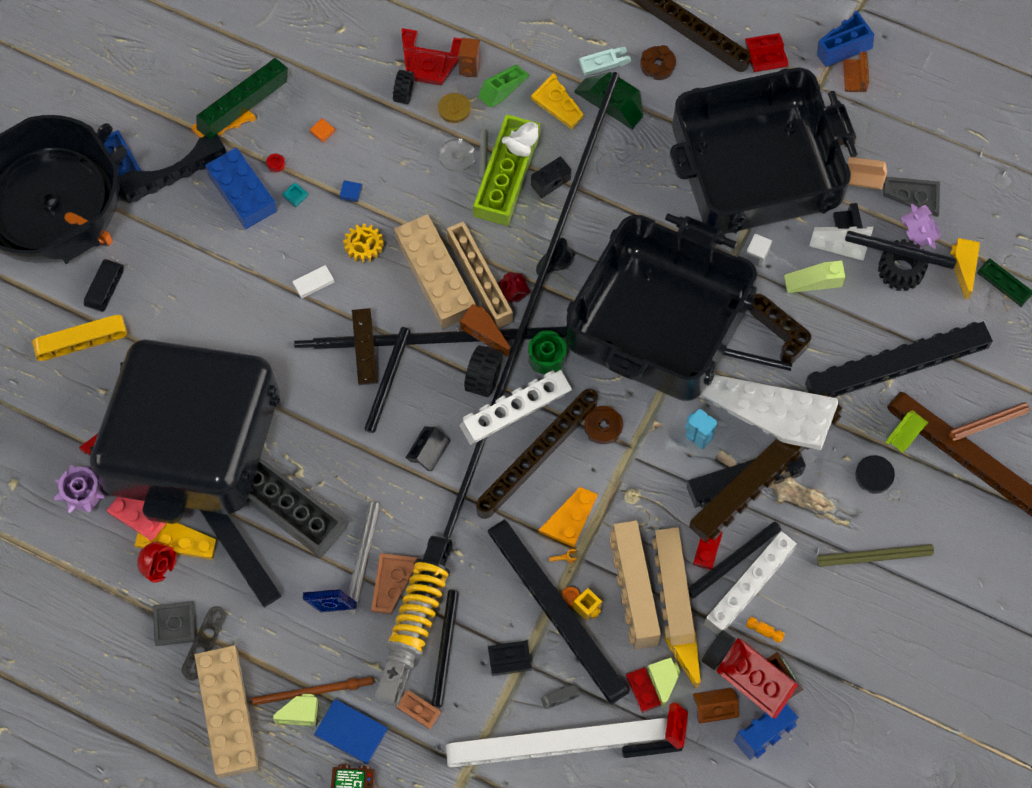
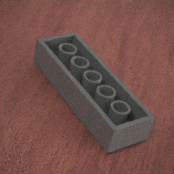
M260 458L253 479L254 488L252 492H249L247 502L319 558H322L346 530L345 522Z

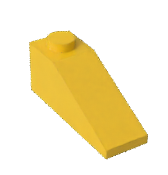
M958 238L956 244L951 246L950 255L956 258L954 270L964 298L969 299L973 291L980 242Z
M664 633L663 639L694 688H698L701 681L696 637L695 643L671 646L670 638L666 639Z

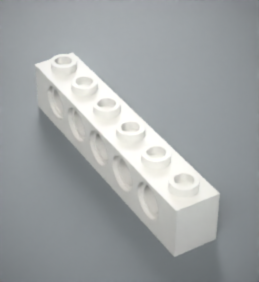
M552 370L544 375V379L540 381L535 379L528 383L529 387L525 389L520 387L511 392L512 395L506 398L504 395L495 401L496 404L492 406L487 404L481 407L479 413L474 415L472 412L464 416V421L459 426L470 446L567 395L572 388L562 371L554 372ZM544 385L550 388V393L544 390ZM527 394H532L535 401L529 400ZM511 402L517 403L519 409H514L511 406ZM495 411H500L503 417L498 418L495 415ZM483 419L486 422V427L481 426L478 420Z
M781 531L706 617L704 625L717 636L722 630L725 631L793 553L797 543Z

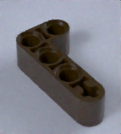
M755 294V302L749 313L785 341L780 353V359L783 362L793 364L809 347L811 333L766 296ZM769 315H774L776 318L772 319ZM783 327H789L791 330H785ZM802 338L806 342H800L798 339ZM786 351H791L793 355H788Z

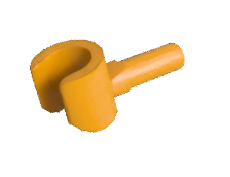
M569 549L566 554L549 557V561L566 560L568 563H574L577 557L571 558L569 554H575L576 550Z

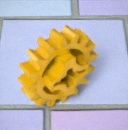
M363 223L362 227H359L357 224L355 230L349 229L350 234L345 233V240H343L345 253L348 252L349 258L354 256L355 262L358 259H361L362 263L365 262V259L372 262L371 257L377 259L378 253H382V247H384L383 235L379 234L378 228L373 230V225L367 228L365 223Z

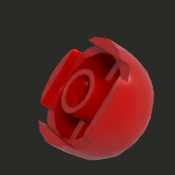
M163 542L147 544L140 550L137 558L139 572L153 583L164 580L166 577L163 575L168 569L172 572L176 564L177 554L173 551L174 548Z

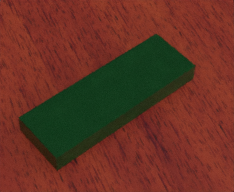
M990 258L977 272V274L1020 307L1032 296L1030 288Z

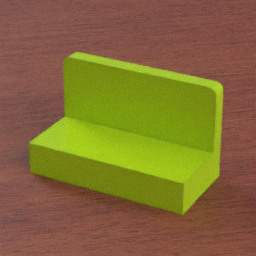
M912 410L907 413L885 443L894 445L904 453L928 422Z

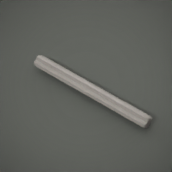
M374 501L369 502L345 606V612L348 614H355L380 507L379 503Z

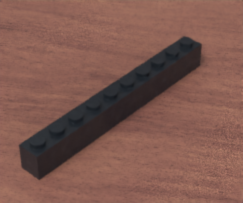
M984 321L980 323L972 322L961 329L956 327L948 333H937L926 340L921 338L913 344H902L891 351L886 349L875 356L867 355L859 361L851 360L843 366H832L820 373L818 371L813 372L807 377L805 385L809 393L817 395L826 393L834 398L989 349L993 340Z

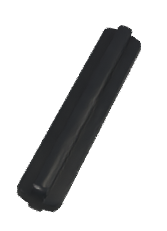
M668 741L623 746L622 755L623 758L679 752L683 748L677 749Z

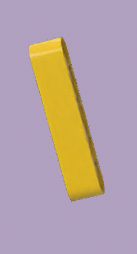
M113 315L33 339L32 345L36 360L46 361L124 338L127 335L123 316Z

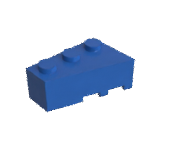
M855 11L852 17L848 20L845 19L837 29L831 30L818 41L817 56L824 66L827 67L873 49L874 33L859 12Z
M786 703L776 719L764 712L761 717L753 720L751 725L745 730L741 729L737 733L734 742L749 760L753 757L758 759L766 752L765 747L769 744L774 746L782 739L780 737L785 731L789 733L797 726L796 721L799 717Z

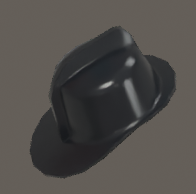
M559 239L547 274L552 270H564L574 257L575 253L567 247L566 239ZM546 254L541 258V260L537 264V275H539Z

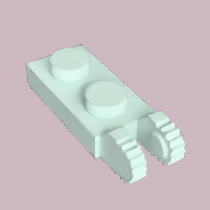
M621 47L581 57L579 64L584 76H588L618 66H624L630 63L631 59L630 56L620 57L627 53L626 47Z

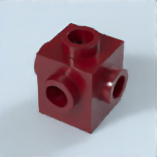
M506 273L503 279L498 282L507 302L519 303L530 293L526 279L521 273Z

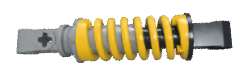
M430 536L423 559H416L414 561V575L410 577V585L406 588L407 595L402 599L404 605H401L399 608L400 615L395 619L397 625L393 626L392 634L386 643V647L391 651L386 658L387 665L376 691L375 699L379 703L392 706L399 705L409 671L414 667V659L422 658L423 652L421 648L425 646V642L421 640V637H428L429 632L424 628L432 626V622L428 620V617L433 618L436 614L431 608L439 606L438 601L432 597L440 598L442 596V592L436 588H444L446 585L445 581L451 573L445 567L452 551L453 543L451 539Z

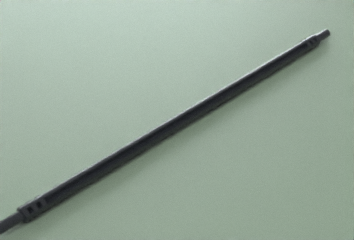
M566 326L527 328L523 339H533L541 331H554L561 338H566ZM499 329L505 340H515L518 329ZM464 331L411 333L406 345L480 341ZM398 334L373 335L374 346H393ZM354 336L313 338V340L294 341L295 348L314 347V349L355 347Z

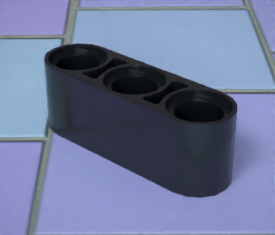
M108 259L102 261L84 298L85 307L100 312L105 311L123 274V264Z

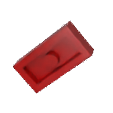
M723 532L715 540L710 539L707 543L700 538L693 561L694 566L712 570Z
M645 667L626 674V679L641 713L661 706Z
M675 702L669 705L665 739L675 748L680 749L684 747L688 712Z

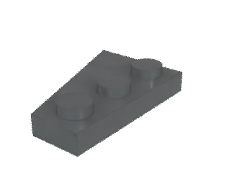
M896 177L885 178L884 197L910 207L911 203L918 208L926 205L931 211V215L939 216L940 181Z

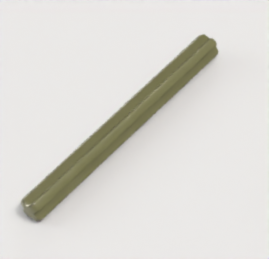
M932 544L818 555L817 565L823 567L932 556L934 554V547Z

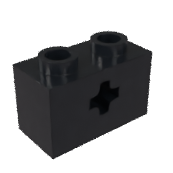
M560 156L531 175V187L542 199L571 180V168Z

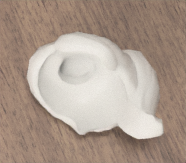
M527 122L516 132L511 131L510 136L503 137L502 143H505L509 151L516 156L527 157L531 152L530 147L538 138V125L534 122Z

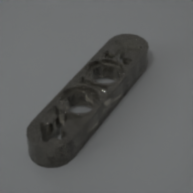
M214 606L208 610L181 670L185 679L189 681L198 679L196 664L194 666L196 673L188 675L187 668H192L194 663L190 660L193 659L195 661L194 652L197 648H204L205 652L213 649L226 620L223 608ZM219 612L221 618L215 620L214 624L217 626L215 628L213 625H210L214 621L212 614ZM207 629L214 632L213 637L210 639L203 638V632Z

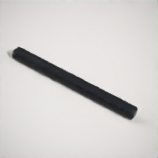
M847 231L845 241L950 269H954L956 265V258L853 231Z
M400 328L365 425V431L369 433H374L410 335L409 328Z
M772 522L688 588L689 597L692 599L696 598L781 531L780 525L777 522Z
M449 590L447 594L432 698V706L442 707L444 701L459 595L457 590Z

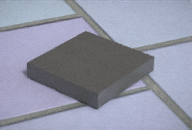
M193 601L153 606L155 646L196 642Z

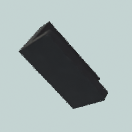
M851 203L848 211L833 213L835 227L838 229H849V227L863 229L857 203Z
M424 426L405 458L410 462L420 463L428 471H433L450 440L436 427Z

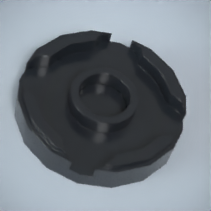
M873 455L865 457L859 462L855 477L858 485L863 490L865 489L872 494H878L890 488L895 478V472L892 464L887 459Z

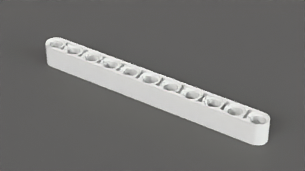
M660 718L450 743L445 746L447 766H470L667 741L665 739L667 719Z

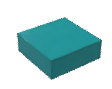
M295 182L282 194L283 198L295 208L309 196L308 192Z

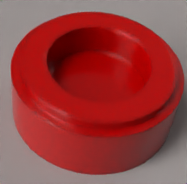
M275 153L268 156L266 164L271 172H280L284 169L285 161L282 155Z

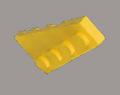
M166 523L152 540V542L168 544L174 548L173 551L177 555L213 560L217 545L215 538L179 523ZM137 533L134 546L142 549L151 543L146 537Z

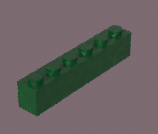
M276 58L272 59L197 114L196 129L210 140L287 82L288 68Z

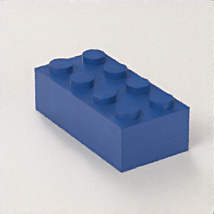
M237 147L205 165L209 178L245 230L277 212L274 199Z

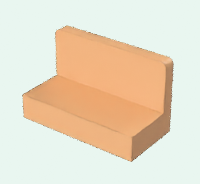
M849 157L848 166L851 172L849 186L881 190L887 175L885 161Z

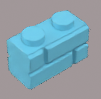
M699 409L696 413L692 412L686 420L688 423L685 429L687 430L686 438L691 442H695V445L703 449L714 437L717 420L707 416L706 412Z

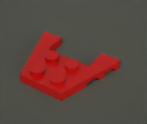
M402 28L406 71L414 72V81L442 86L459 61L458 55L462 39L453 38L450 53L415 47L417 31Z

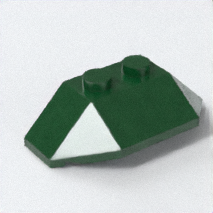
M612 72L585 78L574 93L600 108ZM619 77L606 113L633 130L643 118L640 90Z

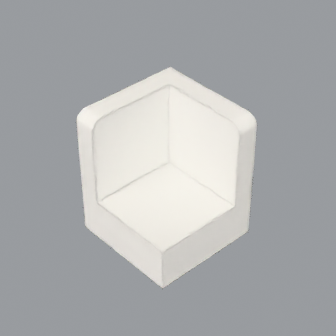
M754 234L747 249V254L759 258L758 265L762 266L770 250L772 240Z

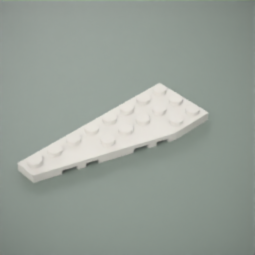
M714 375L711 385H706L699 396L702 399L705 398L713 402V405L718 408L726 409L729 414L740 420L761 428L766 434L776 436L777 440L783 443L821 450L838 405L837 398Z

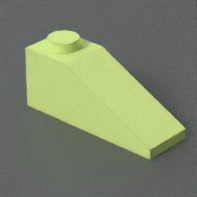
M842 261L824 262L784 275L787 293L839 288L843 286L846 278Z

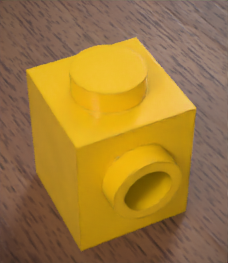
M589 588L574 600L573 609L587 622L591 618L595 619L601 613L602 601Z

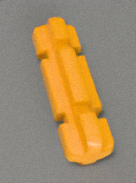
M752 616L749 617L746 623L747 628L751 630L754 628L756 629L755 632L769 639L772 637L778 643L782 642L785 635L784 632L776 631L774 627L762 621L758 622V619Z

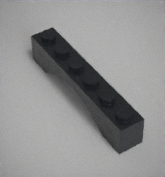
M218 134L210 140L203 136L198 139L196 145L187 156L172 166L155 171L132 170L119 176L120 189L128 203L139 201L142 197L157 192L158 189L170 186L181 178L189 177L192 173L205 169L206 164L226 154L225 146Z

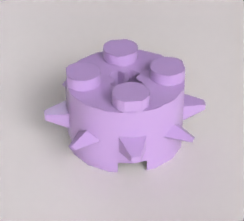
M911 203L912 211L901 217L904 225L908 226L906 233L909 239L913 240L915 245L918 243L920 248L928 244L935 249V241L941 238L937 222H934L931 216L932 213L926 205L918 208Z
M70 465L68 472L65 471L60 479H55L60 492L54 499L55 501H65L68 505V513H71L73 510L87 511L89 513L100 499L105 498V495L102 494V487L90 465L87 468L81 466L75 468L73 465Z

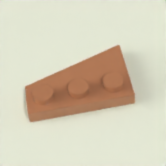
M380 553L371 607L372 613L389 615L393 613L413 574L414 561L419 558Z

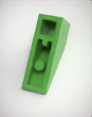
M514 65L485 80L478 98L492 108L506 99L529 77V74L518 65Z

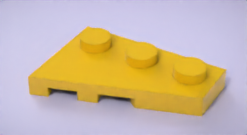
M554 73L531 95V100L571 130L584 117L582 111L574 100L569 97L566 89L559 83Z

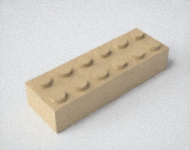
M424 215L394 228L395 239L441 328L444 329L460 322L472 304L476 306L429 215Z
M637 520L613 524V531H610L609 544L610 549H614V568H618V575H616L618 587H622V594H620L621 604L626 606L624 619L626 625L630 626L628 632L629 643L634 645V650L658 646L661 633Z
M235 646L194 654L215 775L220 779L259 770L238 650Z

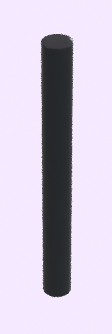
M728 348L723 353L724 356L791 371L792 368L791 363Z

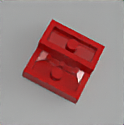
M780 33L745 38L746 49L751 55L750 64L753 72L788 67L789 61L784 52V43Z

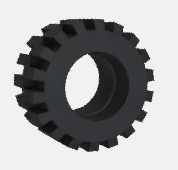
M902 239L901 242L898 240L894 241L895 243L920 249V245L918 243L916 245L913 244L914 241L911 240L909 242H906V239ZM883 251L878 264L880 279L884 278L883 283L885 285L888 283L891 289L895 287L897 291H901V289L908 291L909 288L914 289L916 285L921 283L929 263ZM894 261H905L911 265L912 269L902 270L895 265Z
M481 345L477 346L466 371L464 380L465 391L484 397L491 395L502 365L503 357L501 351Z

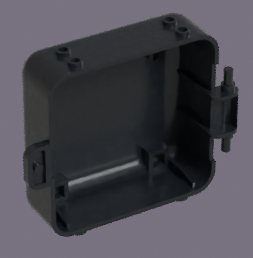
M798 67L781 69L778 72L705 88H694L691 91L682 93L675 103L672 129L677 144L671 147L670 158L677 177L689 179L703 223L722 230V234H737L741 230L816 213L825 214L827 211L837 208L845 197L851 178L849 166L846 164L840 146L845 145L851 157H856L858 153L854 145L856 143V134L845 105L838 101L835 91L828 93L831 104L826 107L816 76L811 71Z
M667 213L665 220L676 224V227L679 228L678 232L655 223V220L646 216L631 215L623 219L617 229H613L610 241L574 302L571 301L568 305L566 317L567 344L575 354L604 366L612 372L640 382L678 400L691 401L701 395L706 385H711L715 375L714 370L746 311L752 310L755 302L754 296L757 291V287H755L757 270L748 259L741 256L736 257L715 248L717 244L721 246L723 244L733 249L737 245L736 241L726 238V235L722 234L720 229L689 216L685 218L681 216L676 217Z
M148 339L136 341L129 347L124 361L120 363V373L95 444L90 447V466L102 489L111 496L145 501L142 511L150 521L175 524L181 520L185 508L221 514L237 512L247 502L249 492L253 491V479L275 408L280 403L279 387L270 364L264 358L256 355Z

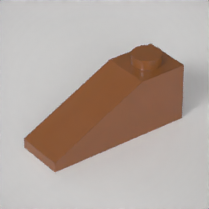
M472 304L460 320V329L491 348L501 351L503 355L508 357L510 346L490 315L483 307H477Z

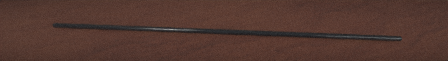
M613 72L490 406L496 404L495 401L503 395L619 78V73ZM487 437L476 443L443 533L445 538L450 539Z

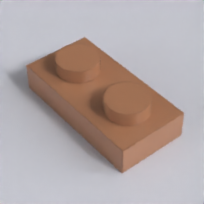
M409 690L405 692L399 705L396 706L398 710L431 730L441 715L440 710Z

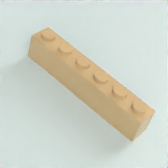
M464 221L447 228V239L483 307L497 328L512 323L513 312Z
M679 527L655 530V538H652L653 550H657L658 555H654L655 566L660 567V573H657L658 585L662 584L663 588L659 593L660 601L665 602V608H662L663 620L668 622V626H664L666 639L670 638L671 646L695 643V632Z

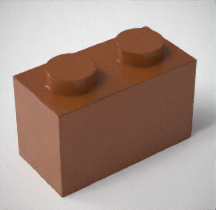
M462 37L458 55L459 75L477 77L480 64V40Z

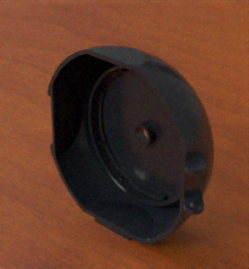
M39 115L29 117L0 133L1 254L24 262L49 263L63 260L65 264H68L70 260L94 246L100 245L98 238L107 229L117 208L120 192L118 166L127 153L124 145L115 147L112 155L105 148L104 143L113 130L109 123L102 124L96 133L90 125L71 117ZM48 199H55L52 205H44ZM71 212L88 221L82 225L77 223L71 225L65 221L64 216Z

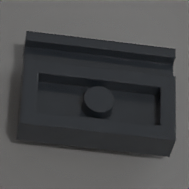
M528 640L488 646L492 676L532 671Z

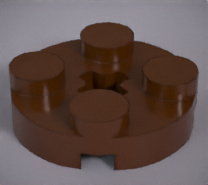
M666 45L653 46L643 51L640 67L647 77L649 75L654 77V80H664L669 78L675 70L676 57ZM659 60L661 61V65L658 66V64H654V62Z
M598 406L587 414L584 429L590 441L598 444H609L616 442L621 435L623 419L612 407ZM602 421H605L609 427L602 429L599 425Z

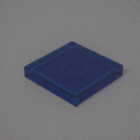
M341 589L303 592V600L320 613L357 609V602Z

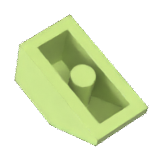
M672 658L648 665L647 669L660 700L661 708L666 707L677 683L678 674H680L678 664L676 662L673 663Z
M312 694L296 696L273 715L275 724L316 727L318 699Z

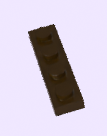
M371 308L352 310L358 385L378 384Z

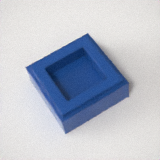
M344 180L339 196L340 199L358 202L362 184Z

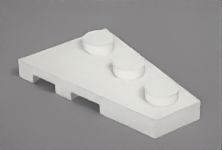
M814 227L809 246L863 261L867 247L845 241L847 231H853L871 236L873 227H867L866 229H857V227H849V229Z

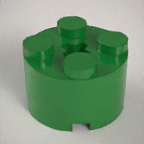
M541 331L530 340L528 346V361L532 370L540 374H547L552 370L554 372L562 370L566 361V342L554 331Z

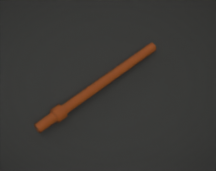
M354 677L348 678V681L252 697L251 700L252 705L293 699L296 696H302V694L316 695L345 689L350 691L357 690L358 687L373 685L374 682L373 677L360 679Z

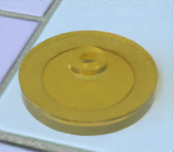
M449 93L443 96L438 104L439 115L450 123L464 121L469 116L471 110L469 100L460 93Z

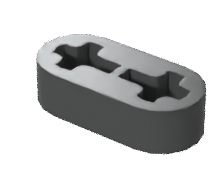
M571 685L543 696L541 702L544 709H549L579 697L580 693L577 685Z

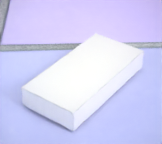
M326 265L292 281L302 299L334 283V279Z

